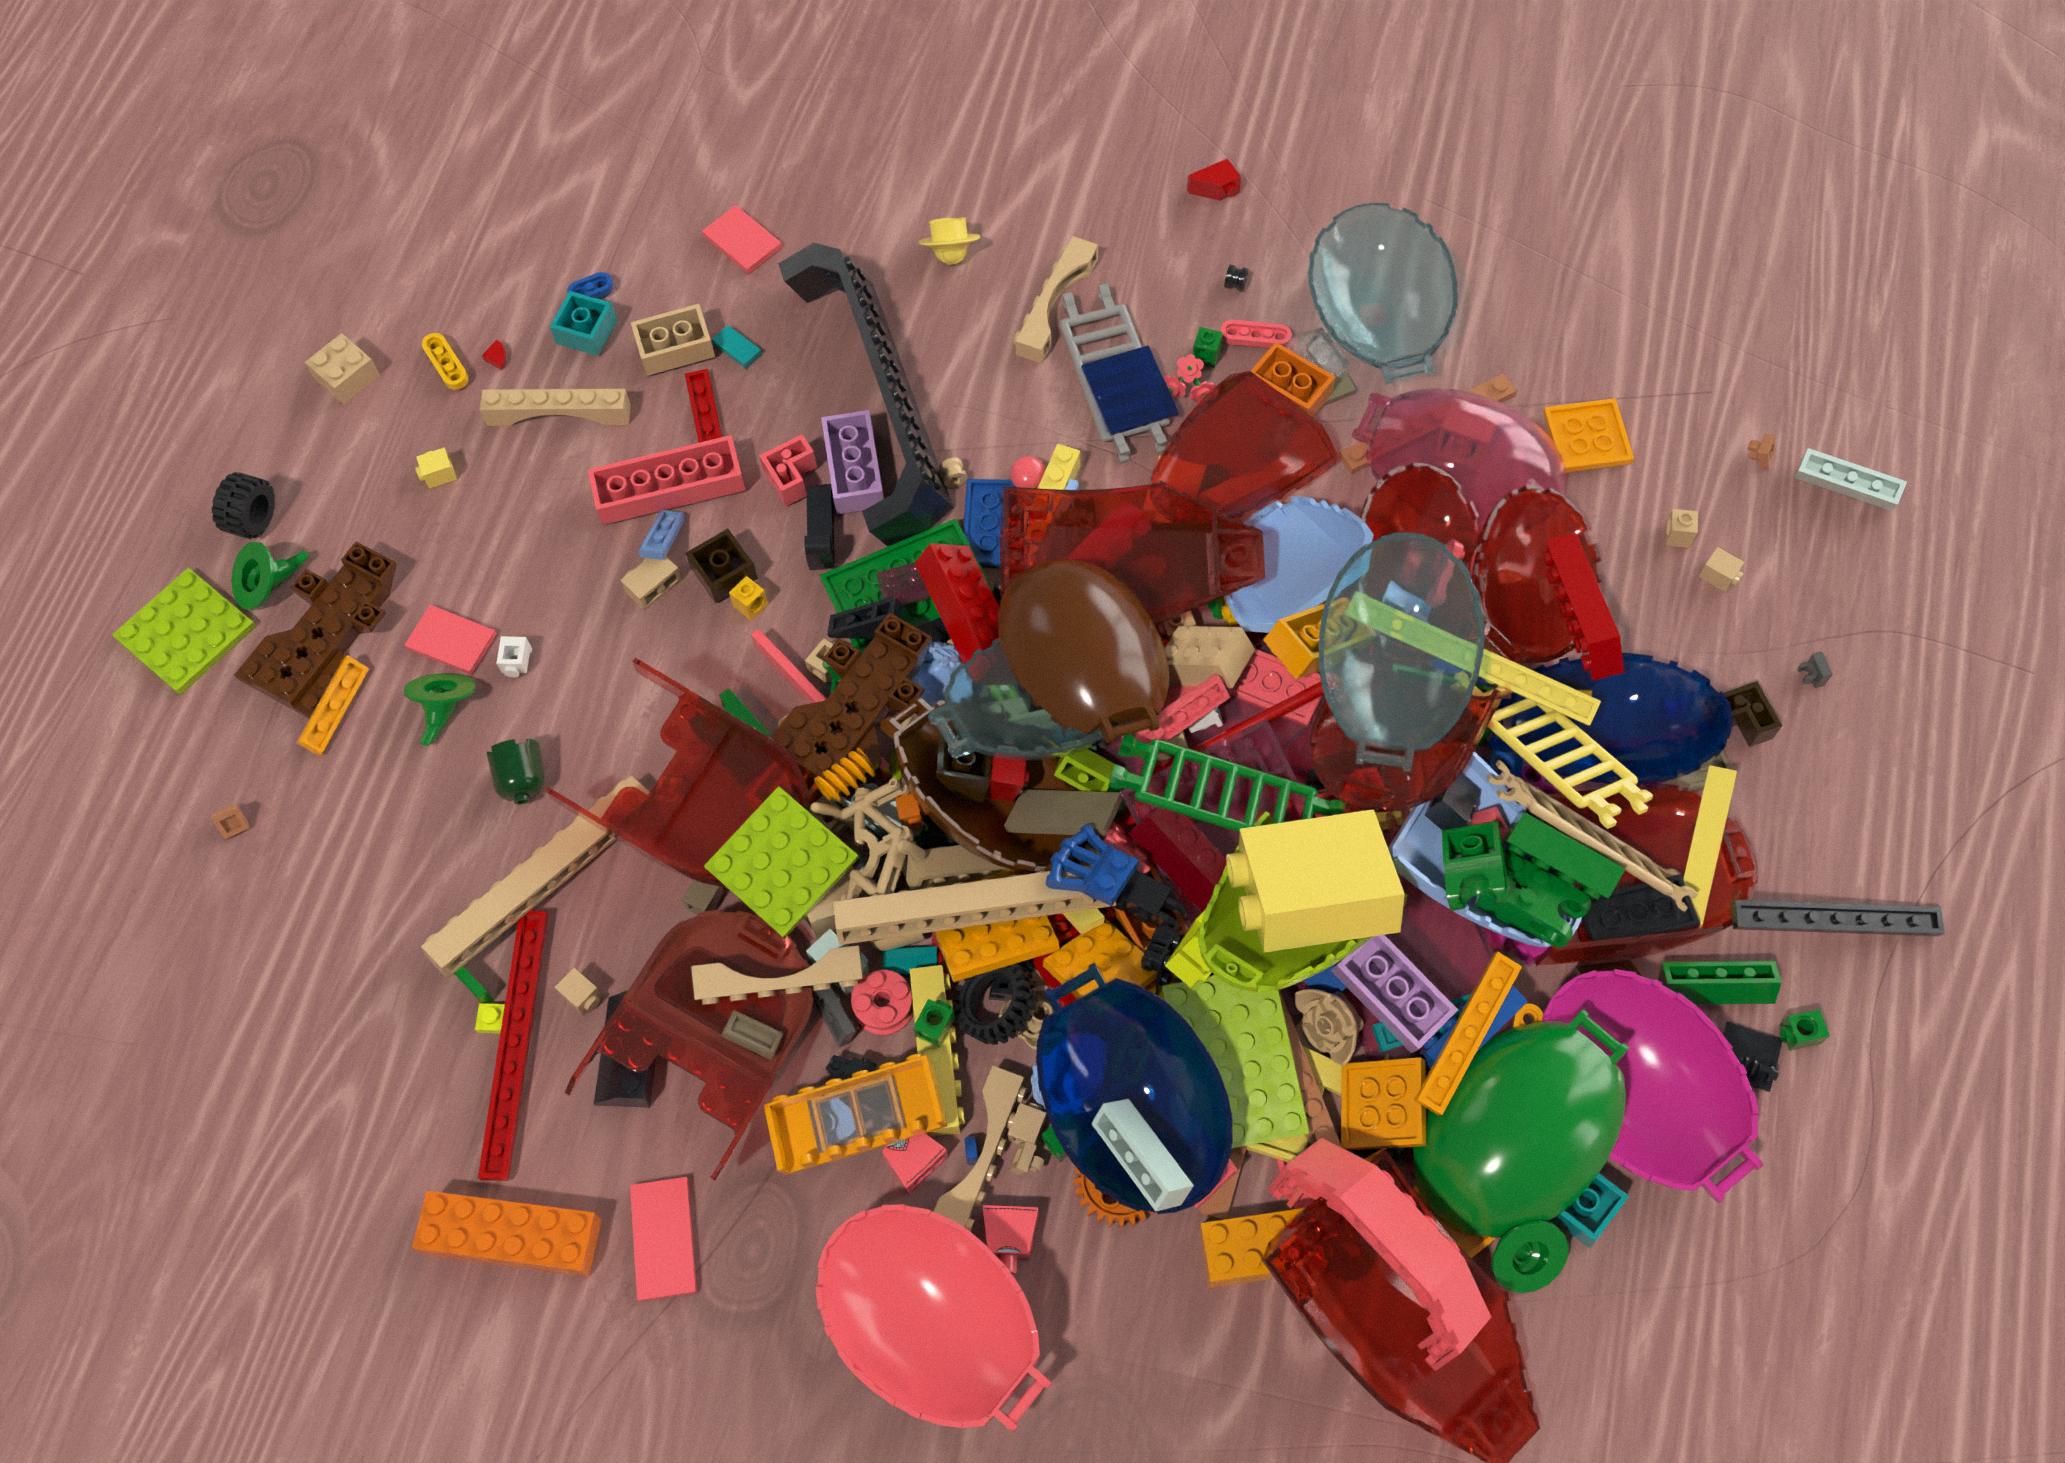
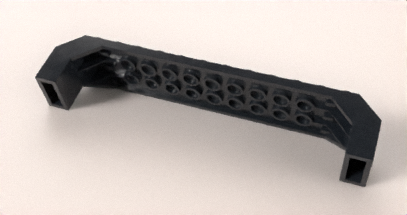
M812 243L778 264L784 282L806 303L833 288L845 292L906 461L892 495L862 511L869 532L886 546H890L929 530L954 507L947 487L944 485L943 476L939 471L938 462L873 283L867 278L863 268L856 266L855 261L850 255L846 256L838 248Z

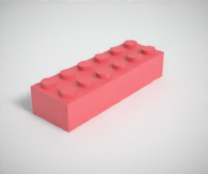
M732 435L588 469L595 507L602 525L659 512L662 509L668 510L746 491Z

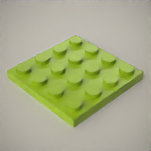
M188 567L115 631L112 636L181 696L257 626Z
M778 786L704 867L785 939L859 859V856Z

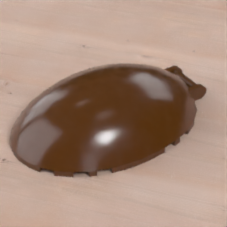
M1076 559L1047 560L1031 566L1016 576L1006 588L1000 602L997 623L999 625V641L1003 656L1011 673L1021 689H1026L1033 698L1032 703L1038 709L1042 707L1051 715L1052 721L1066 730L1071 727L1083 733L1091 734L1099 729L1106 743L1114 742L1117 737L1142 730H1158L1159 720L1157 715L1160 714L1164 703H1166L1169 687V666L1160 635L1151 617L1135 594L1113 574L1098 566ZM1143 717V719L1112 727V725L1120 724L1123 722Z
M915 696L910 700L908 706L894 716L886 717L881 721L882 730L895 743L897 761L906 785L915 800L933 822L951 839L974 855L1004 868L1034 873L1051 871V857L1054 853L1060 851V845L1065 838L1069 839L1074 835L1006 832L1004 825L1019 795H1017L1013 803L985 798L984 802L957 798L936 777L939 734L943 732L993 741L992 759L994 755L1000 756L1003 746L1014 747L1013 759L1026 761L1025 770L1029 771L1028 783L1026 787L1023 786L1024 790L1078 791L1076 787L1070 786L1069 783L1054 776L1058 762L1039 743L1017 727L1013 730L1002 723L1003 717L995 713L992 717L980 711V705L962 699L959 703L940 700L931 707L923 698ZM913 714L918 716V718L904 728L900 725ZM1087 840L1080 844L1079 847L1085 848ZM1071 855L1068 857V860L1072 862L1076 859Z

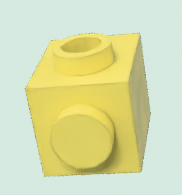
M445 447L417 456L419 464L418 467H415L420 481L425 480L429 489L457 480L452 461Z

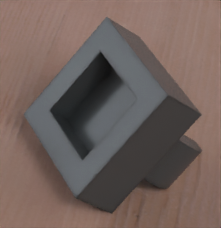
M1823 652L1812 654L1808 662L1801 663L1797 668L1798 672L1807 671L1808 676H1805L1802 680L1803 684L1813 683L1814 688L1825 686L1833 675Z

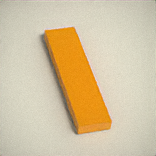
M348 655L344 656L296 744L318 756L322 755L370 668Z

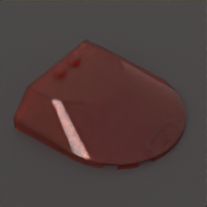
M1352 648L1337 675L1342 686L1328 692L1313 722L1309 740L1313 768L1321 783L1333 796L1354 808L1365 811L1374 809L1375 812H1394L1419 806L1443 793L1462 774L1503 698L1500 690L1494 689L1491 695L1475 696L1403 676L1375 664L1363 656L1358 649Z

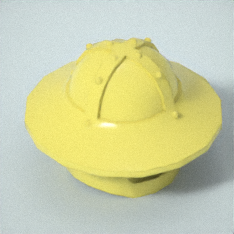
M966 217L940 218L929 221L931 238L919 240V244L929 247L934 251L937 259L944 264L957 265V263L963 261L969 245L980 239V235L967 234Z

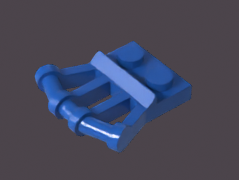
M1085 824L1080 828V832L1069 839L1065 838L1060 845V851L1053 854L1050 859L1052 863L1051 871L1046 877L1045 884L1051 889L1082 892L1112 906L1138 868L1139 859L1115 849L1114 845H1106L1095 834L1093 828L1089 824ZM1087 840L1101 855L1079 847V845ZM1071 855L1093 866L1091 869L1085 868L1068 860V857ZM1064 870L1084 880L1062 878L1061 872Z

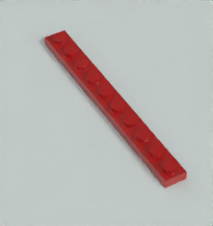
M529 911L517 923L478 1179L481 1181L509 1182L549 916L546 911Z

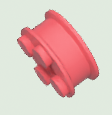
M889 970L870 972L863 976V979L859 980L858 985L853 989L851 997L853 1011L860 1026L869 1033L880 1036L891 1035L903 1029L911 1020L914 1012L911 989L907 981L898 973ZM880 999L890 1000L889 1004L885 1007L876 1006Z

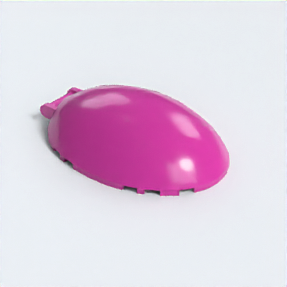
M1618 969L1598 972L1595 970L1579 975L1564 984L1551 998L1543 1014L1542 1021H1561L1569 1025L1585 1009L1589 1013L1588 1017L1621 1044L1626 1043L1630 1047L1616 1064L1624 1075L1626 1101L1620 1133L1609 1155L1612 1160L1628 1171L1666 1187L1695 1191L1702 1186L1717 1203L1725 1199L1724 1194L1753 1169L1759 1170L1763 1166L1762 1161L1748 1147L1758 1137L1759 1110L1755 1092L1752 1091L1746 1076L1747 1071L1735 1056L1730 1043L1716 1025L1695 1004L1682 994H1677L1663 986L1662 982L1656 979L1651 980L1637 975L1636 972ZM1580 1025L1577 1029L1579 1032L1594 1042L1609 1057L1614 1054ZM1739 1153L1745 1160L1715 1185L1709 1178Z

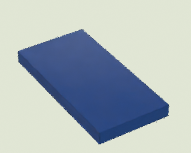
M967 479L963 533L983 568H1005V561L1012 548L1016 487L1012 480Z

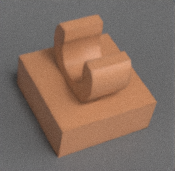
M1765 434L1762 443L1756 440H1751L1748 450H1750L1748 458L1758 460L1760 469L1769 470L1776 453L1775 435Z
M237 804L211 815L212 821L224 839L250 828L249 822Z

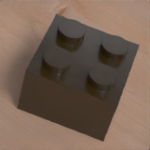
M728 528L685 553L691 570L715 603L729 596V592L746 576L752 581L758 579L754 563Z

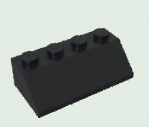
M631 990L608 998L594 1098L595 1106L650 1108L660 1028L622 1006Z

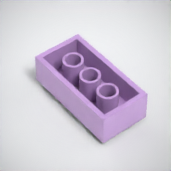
M869 410L821 417L836 513L843 514L862 511L883 500Z
M1385 935L1373 936L1352 954L1342 959L1331 970L1411 1053L1419 1050L1458 1011Z

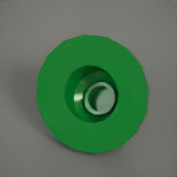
M249 542L244 545L237 554L232 569L231 583L236 602L243 609L255 610L262 606L268 598L270 590L276 588L302 566L309 557L307 551L303 550L287 560L280 559L274 561L269 549L263 543Z
M431 674L418 677L404 686V696L411 701L421 703L422 709L425 710L426 726L419 744L429 746L435 740L454 712L458 701L471 696L476 690L473 679L461 674Z
M1542 1220L1524 1222L1510 1229L1499 1240L1492 1254L1491 1268L1497 1282L1506 1290L1517 1293L1535 1292L1549 1285L1561 1273L1568 1259L1569 1246L1565 1234L1553 1223Z

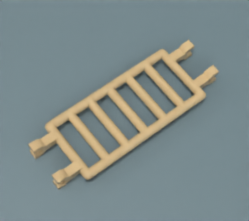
M1498 760L1496 766L1502 770L1499 776H1493L1490 773L1486 776L1490 783L1494 785L1504 784L1512 789L1509 792L1499 789L1496 792L1499 798L1505 801L1515 800L1525 806L1539 818L1601 856L1623 867L1625 871L1664 895L1672 897L1674 903L1682 911L1685 912L1688 908L1682 902L1684 896L1689 895L1694 899L1697 897V892L1691 887H1679L1666 879L1667 877L1681 874L1675 869L1665 870L1652 862L1644 854L1520 777H1515L1502 761Z

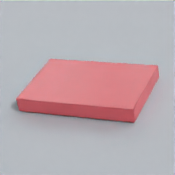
M737 205L702 230L703 236L748 274L782 248V244L778 239Z
M429 605L404 646L407 650L472 675L497 633L493 629Z

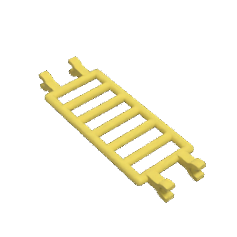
M1466 672L1457 675L1456 679L1461 684L1455 686L1453 692L1458 696L1467 698L1465 707L1578 808L1588 806L1593 810L1607 829L1616 825L1617 821L1613 816L1620 814L1622 809L1615 804H1609L1604 799L1620 792L1628 799L1637 814L1640 815L1647 812L1649 807L1644 803L1652 800L1653 795L1647 790H1640L1636 786L1638 778L1568 717L1530 699H1524L1488 713L1481 705L1514 692L1497 685L1498 688L1483 693L1473 684L1471 677ZM1535 706L1540 707L1546 713L1510 729H1506L1498 722ZM1555 721L1565 729L1526 746L1516 738ZM1571 738L1577 739L1583 745L1546 762H1543L1535 755V753ZM1591 754H1594L1602 761L1598 765L1565 779H1562L1553 771ZM1611 770L1622 778L1584 796H1581L1572 788Z

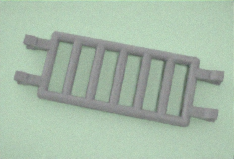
M1108 283L1098 285L1100 291L1098 297L1104 309L1081 315L1078 314L1072 292L1063 294L1065 302L1063 303V308L1068 318L1062 319L1059 325L1101 440L1103 442L1113 440L1120 464L1130 462L1128 456L1130 450L1124 439L1126 436L1150 431L1157 454L1167 452L1165 446L1167 439L1161 427L1168 426L1170 420L1127 307L1123 304L1114 305ZM1120 315L1123 323L1078 336H1073L1070 328ZM1127 333L1130 343L1080 355L1077 345ZM1129 352H1134L1137 360L1136 362L1087 374L1084 367L1086 363ZM1141 370L1144 378L1143 381L1094 393L1091 386L1092 382ZM1148 389L1151 397L1150 400L1103 412L1100 411L1098 405L1099 401ZM1155 408L1158 419L1111 431L1107 430L1104 422Z

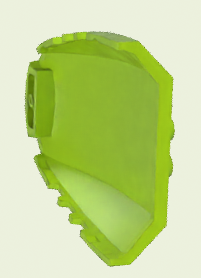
M1265 811L1254 825L1272 824L1271 814ZM1239 845L1236 848L1235 853H1239ZM1226 864L1219 883L1216 884L1211 900L1206 907L1199 930L1198 943L1202 959L1219 979L1239 989L1253 992H1268L1297 984L1331 967L1352 954L1372 937L1264 953L1258 931L1243 930L1238 900L1241 896H1247L1245 886L1231 887ZM1404 893L1405 895L1403 907L1405 906L1408 897L1406 893Z

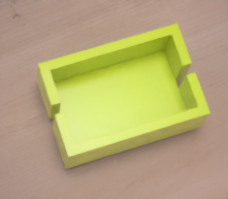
M1205 910L1195 919L1165 964V967L1190 988L1198 980L1203 983L1212 973L1201 957L1198 943L1199 930Z

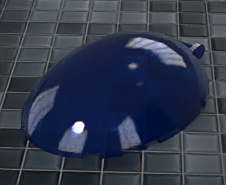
M1622 653L1624 673L1592 681L1589 671L1584 672L1580 659L1569 661L1568 657L1559 659L1557 664L1545 667L1543 664L1532 669L1575 690L1592 691V697L1601 701L1590 726L1570 717L1568 718L1638 778L1637 787L1662 784L1701 769L1716 759L1726 747L1731 736L1733 714L1722 691L1718 692L1710 684V679L1696 670L1689 672L1678 667V662L1670 660L1669 664L1653 660L1654 656ZM1511 693V699L1498 698L1493 700V712L1527 698ZM1535 706L1511 716V728L1546 713L1540 707ZM1503 720L1498 721L1503 726ZM1555 721L1516 738L1526 746L1565 729ZM1492 731V737L1489 740L1491 749L1514 751ZM1571 738L1535 753V755L1543 762H1546L1583 745L1577 739ZM1591 754L1553 771L1562 779H1565L1598 765L1602 761L1594 754ZM1611 770L1581 784L1605 787L1622 778Z
M1094 962L1088 966L1089 969L1054 989L1049 987L1044 990L1054 1009L1053 1013L1043 1018L1036 1050L1038 1086L1044 1101L1045 1111L1055 1135L1069 1159L1080 1173L1084 1174L1101 1193L1104 1192L1117 1200L1119 1204L1136 1211L1142 1210L1165 1214L1190 1208L1211 1193L1221 1180L1227 1163H1229L1233 1142V1120L1228 1094L1222 1077L1203 1042L1193 1028L1171 1005L1158 995L1137 984L1118 978L1106 982ZM1095 979L1099 987L1064 1006L1061 1005L1060 998ZM1125 1099L1131 1101L1194 1185L1182 1205L1160 1211L1153 1209L1091 1124L1103 1104Z

